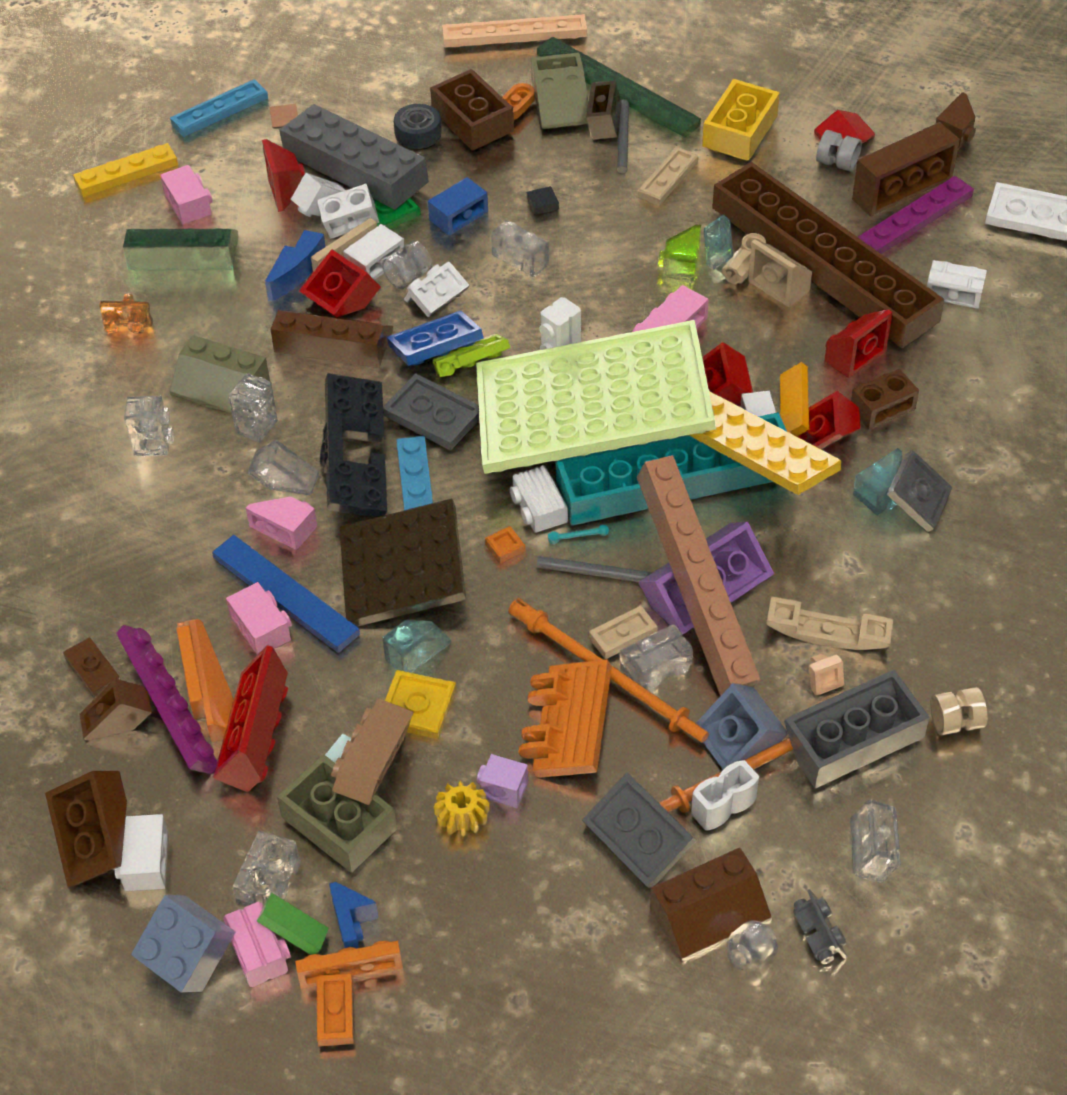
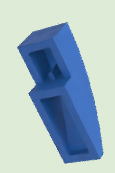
M304 230L295 247L284 246L265 280L268 301H275L286 295L313 273L311 256L326 247L324 234Z

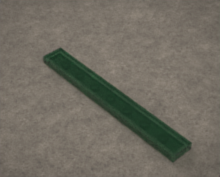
M551 37L537 47V55L540 57L580 53L586 83L591 85V83L616 80L620 99L627 100L629 107L684 138L701 125V118L555 37Z

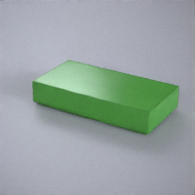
M273 893L266 899L257 919L258 923L310 955L317 954L320 951L329 930L322 923Z

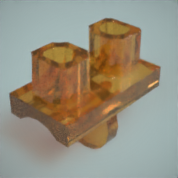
M126 293L123 301H100L99 308L106 333H116L119 331L120 326H128L129 331L132 333L143 334L146 327H152L153 325L149 302L134 301L131 293Z

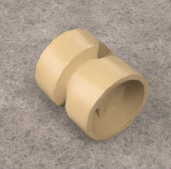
M978 687L959 690L956 696L952 692L932 695L930 701L931 716L934 727L939 735L960 732L961 727L966 731L986 727L988 720L987 707L983 694Z

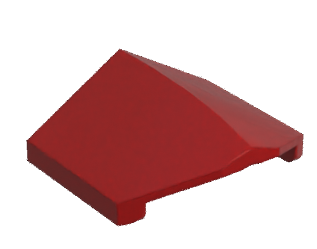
M838 109L814 129V133L820 140L826 130L840 133L843 139L846 136L860 139L862 143L875 137V132L857 113Z

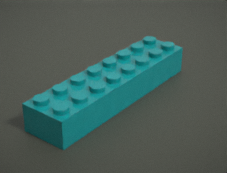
M779 412L758 416L787 432ZM689 435L556 461V483L568 507V517L571 526L649 509L637 476L645 462L672 455L690 500L773 481Z

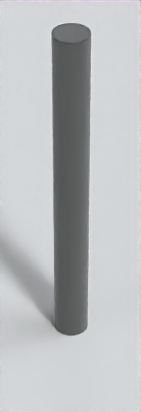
M621 100L618 126L617 171L621 174L627 172L629 102L627 100Z
M538 556L537 568L639 582L653 573Z

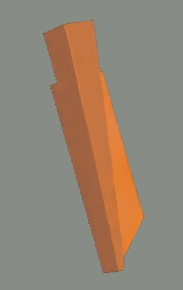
M199 619L179 622L176 628L194 719L206 718L211 742L222 741L234 698L203 622Z

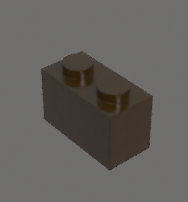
M616 80L591 83L586 119L592 140L617 137L622 103Z

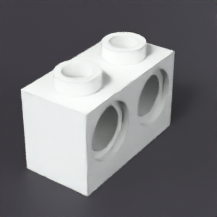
M367 184L317 200L322 222L330 239L348 233L369 218L379 223L374 200Z

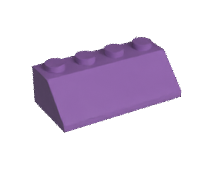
M748 522L729 523L706 538L730 602H733L774 575ZM667 563L638 582L651 608L679 635H683L694 628L670 563Z

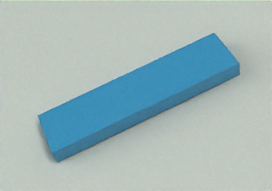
M253 79L170 117L171 124L185 137L268 99V93Z

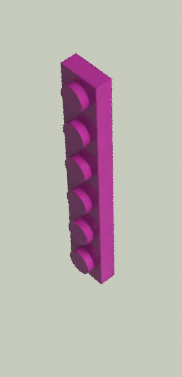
M953 176L867 230L858 238L883 254L971 198L974 188L957 176Z
M123 625L116 634L189 769L212 774L217 765V760L213 754L214 750L206 742L200 731V724L193 718L188 709L187 701L176 688V681L165 668L162 656L155 650L151 642V636L142 628L136 629Z

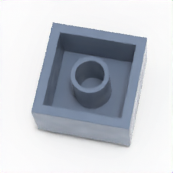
M164 895L131 955L181 993L202 992L236 931L187 896Z

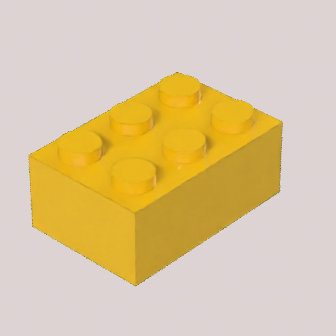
M733 79L704 122L702 147L749 161L778 116L780 92Z

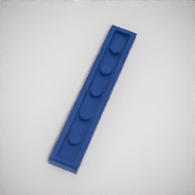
M232 535L212 552L213 558L249 586L259 582L265 592L269 590L273 594L279 609L284 610L287 615L337 653H340L360 635V630L357 626L347 621L345 617L237 536Z

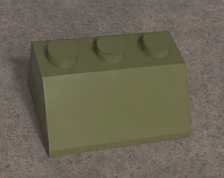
M192 335L179 353L170 394L245 418L270 381L266 357Z

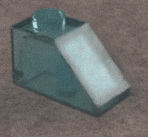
M899 448L855 477L853 495L876 515H879L886 509L890 510L897 505L887 493L902 462V451Z
M405 620L382 637L385 659L396 670L410 673L451 643V639L431 621Z

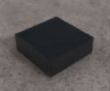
M551 186L526 192L527 200L534 215L559 209V201Z

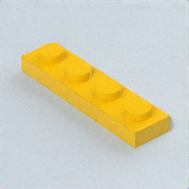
M166 143L91 169L83 170L73 174V177L81 195L85 197L178 166V161L170 145Z

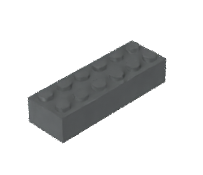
M315 104L279 129L283 148L294 153L297 161L351 188L367 184L373 199L393 209L399 207L429 182L425 157Z

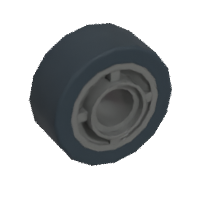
M416 103L406 105L399 109L394 116L395 137L405 147L411 149L427 148L441 138V116L432 106Z

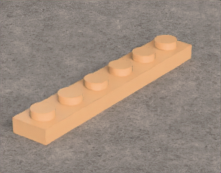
M585 14L442 25L444 48L587 37Z

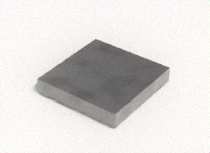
M911 450L905 454L887 495L928 532L935 529L953 487L918 454Z

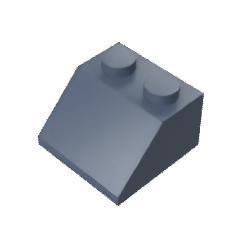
M732 683L696 722L697 725L709 732L708 738L703 743L723 770L734 762L745 760L781 742L788 735L787 730L754 687Z

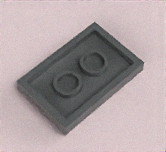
M416 373L383 406V416L449 450H452L480 420L479 405Z
M628 772L582 819L650 889L663 878L697 841Z

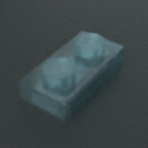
M721 215L704 228L706 265L713 270L733 257L730 219L725 215Z

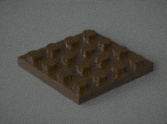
M452 498L339 527L345 613L347 621H350L355 626L466 600L456 505Z

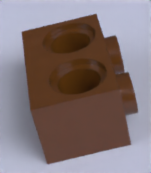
M899 368L893 372L885 373L870 382L858 385L852 390L851 401L859 407L860 420L870 430L915 410L919 389Z

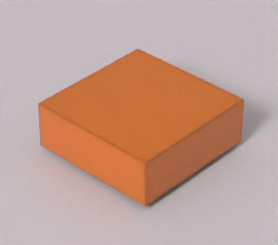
M511 526L485 538V545L500 564L526 552L525 544Z

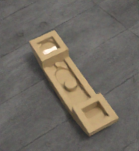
M771 596L766 624L790 637L812 644L840 649L870 650L890 646L893 626L892 618L863 613L861 620L802 610L800 609L801 602Z

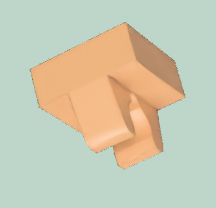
M820 653L810 657L812 664H809L810 687L816 696L844 686L843 661L837 654L827 657Z

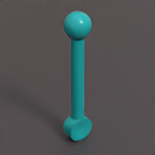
M600 525L596 529L562 534L552 531L548 534V541L551 544H557L560 540L595 534L606 536L609 533V528L606 525Z

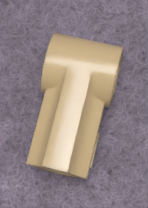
M750 233L743 237L742 246L722 268V275L726 277L728 282L736 285L737 283H742L749 275L751 243L755 239L766 243L762 235Z

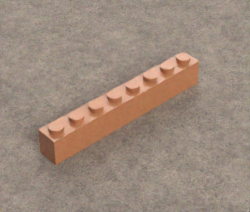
M672 455L645 462L637 476V480L719 694L721 696L732 683L754 687L760 681L758 671L675 459Z

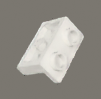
M448 261L441 267L437 264L431 268L426 274L427 277L423 280L419 278L414 280L407 287L408 293L404 300L407 303L414 300L427 317H430L466 291L469 284Z

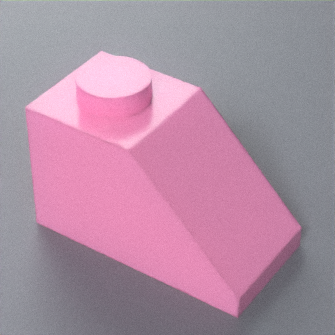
M293 497L253 503L246 507L249 527L295 550L317 528L315 509L309 503L301 502Z

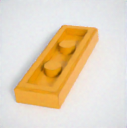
M802 362L780 374V417L787 432L796 437L809 430L808 366Z

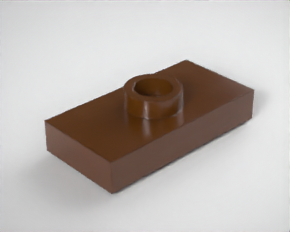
M90 637L63 652L66 661L94 698L115 678L121 680L120 676Z

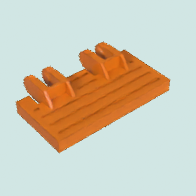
M608 659L549 666L548 673H540L531 677L530 684L532 688L538 690L529 692L527 700L532 705L543 706L540 725L523 728L521 736L529 742L522 743L518 753L521 757L527 759L534 758L532 771L537 778L597 772L612 669Z

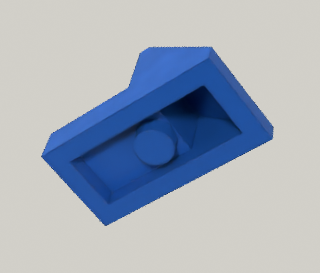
M337 882L329 883L344 948L353 947L357 949L359 948L358 942L364 941L360 924L378 919L377 904L372 899Z

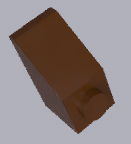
M962 92L936 118V123L941 122L960 139L958 149L966 142H970L976 132V128H974L976 116L967 94Z
M115 678L79 714L83 738L85 740H94L134 730L152 713L146 688Z

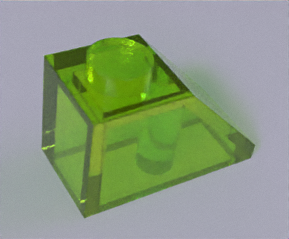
M696 224L666 240L665 251L660 250L658 266L663 267V278L694 281L700 248L701 225Z

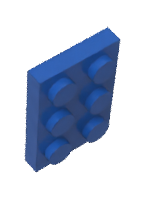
M461 310L387 337L389 347L408 366L422 364L426 359L447 355L453 349L473 345L475 341L484 339L482 328Z

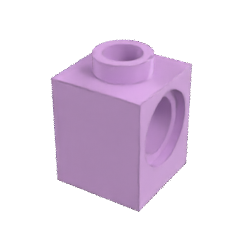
M491 754L487 765H481L479 769L477 783L480 784V789H483L486 793V799L518 808L528 785V765Z

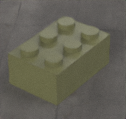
M323 754L277 796L281 817L352 873L397 830L395 809L376 794L370 805L333 792L332 789L336 778L332 777L331 773L335 762Z

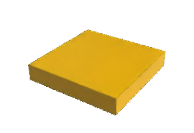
M396 670L385 701L413 711L408 733L439 739L457 689L456 682Z

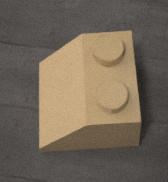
M756 239L752 241L748 278L750 283L787 307L793 305L810 291L812 271L771 245Z

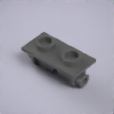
M810 889L807 890L811 899L808 901L806 899L796 901L793 913L805 934L815 928L817 932L806 937L815 959L820 960L822 964H828L834 960L833 955L838 952L844 959L848 958L842 947L847 944L843 933L837 925L832 927L828 917L833 914L823 896L818 899Z

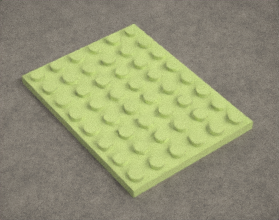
M695 320L476 363L481 455L484 474L716 430Z

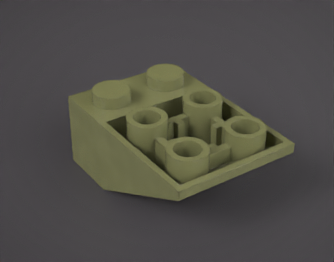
M580 53L531 58V82L535 90V100L542 129L588 124L586 119L588 96Z

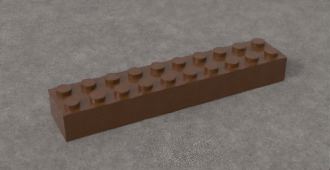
M753 162L748 163L714 184L712 209L746 234L757 233L762 235L766 240V244L785 253L788 257L812 271L811 281L856 315L862 317L864 314L889 309L892 311L888 338L901 348H904L940 323L944 304L943 297Z

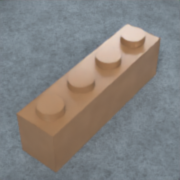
M379 698L372 709L366 708L361 723L355 727L351 741H347L341 758L338 757L333 767L331 776L335 777L336 780L332 791L370 805L406 737L413 711Z

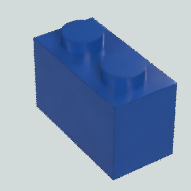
M468 177L428 200L429 221L449 236L488 212L487 192Z

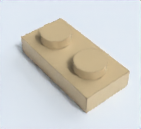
M639 606L590 630L589 639L606 660L656 635L658 626L644 608Z

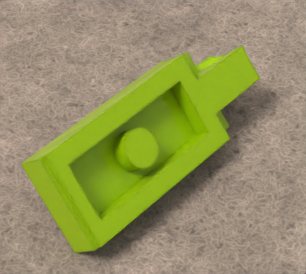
M495 334L475 341L471 346L453 349L449 354L433 359L436 374L440 377L453 375L456 368H460V366L463 368L472 367L478 363L477 360L485 357L489 359L499 357L503 354L502 351L510 349L509 340L499 334Z

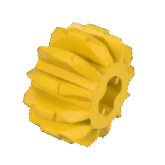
M459 780L456 787L447 783L445 792H438L436 796L437 803L434 806V815L437 817L440 828L447 827V832L450 836L454 832L460 831L464 838L467 830L477 834L479 825H486L490 805L488 800H486L484 790H476L474 782L464 786L463 782Z

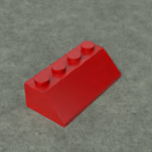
M266 645L241 672L213 776L216 780L249 792L257 783L261 784L266 777L268 766L265 765L266 758L270 755L275 744L272 734L280 722L282 713L279 712V707L288 692V687L285 686L288 672L276 651L270 645Z

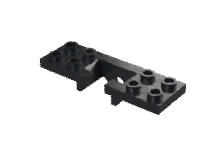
M331 373L326 375L325 425L320 451V466H323V473H326L327 510L371 517H380L387 513L385 454L371 452L368 464L343 460V438L376 443L383 440L382 382Z

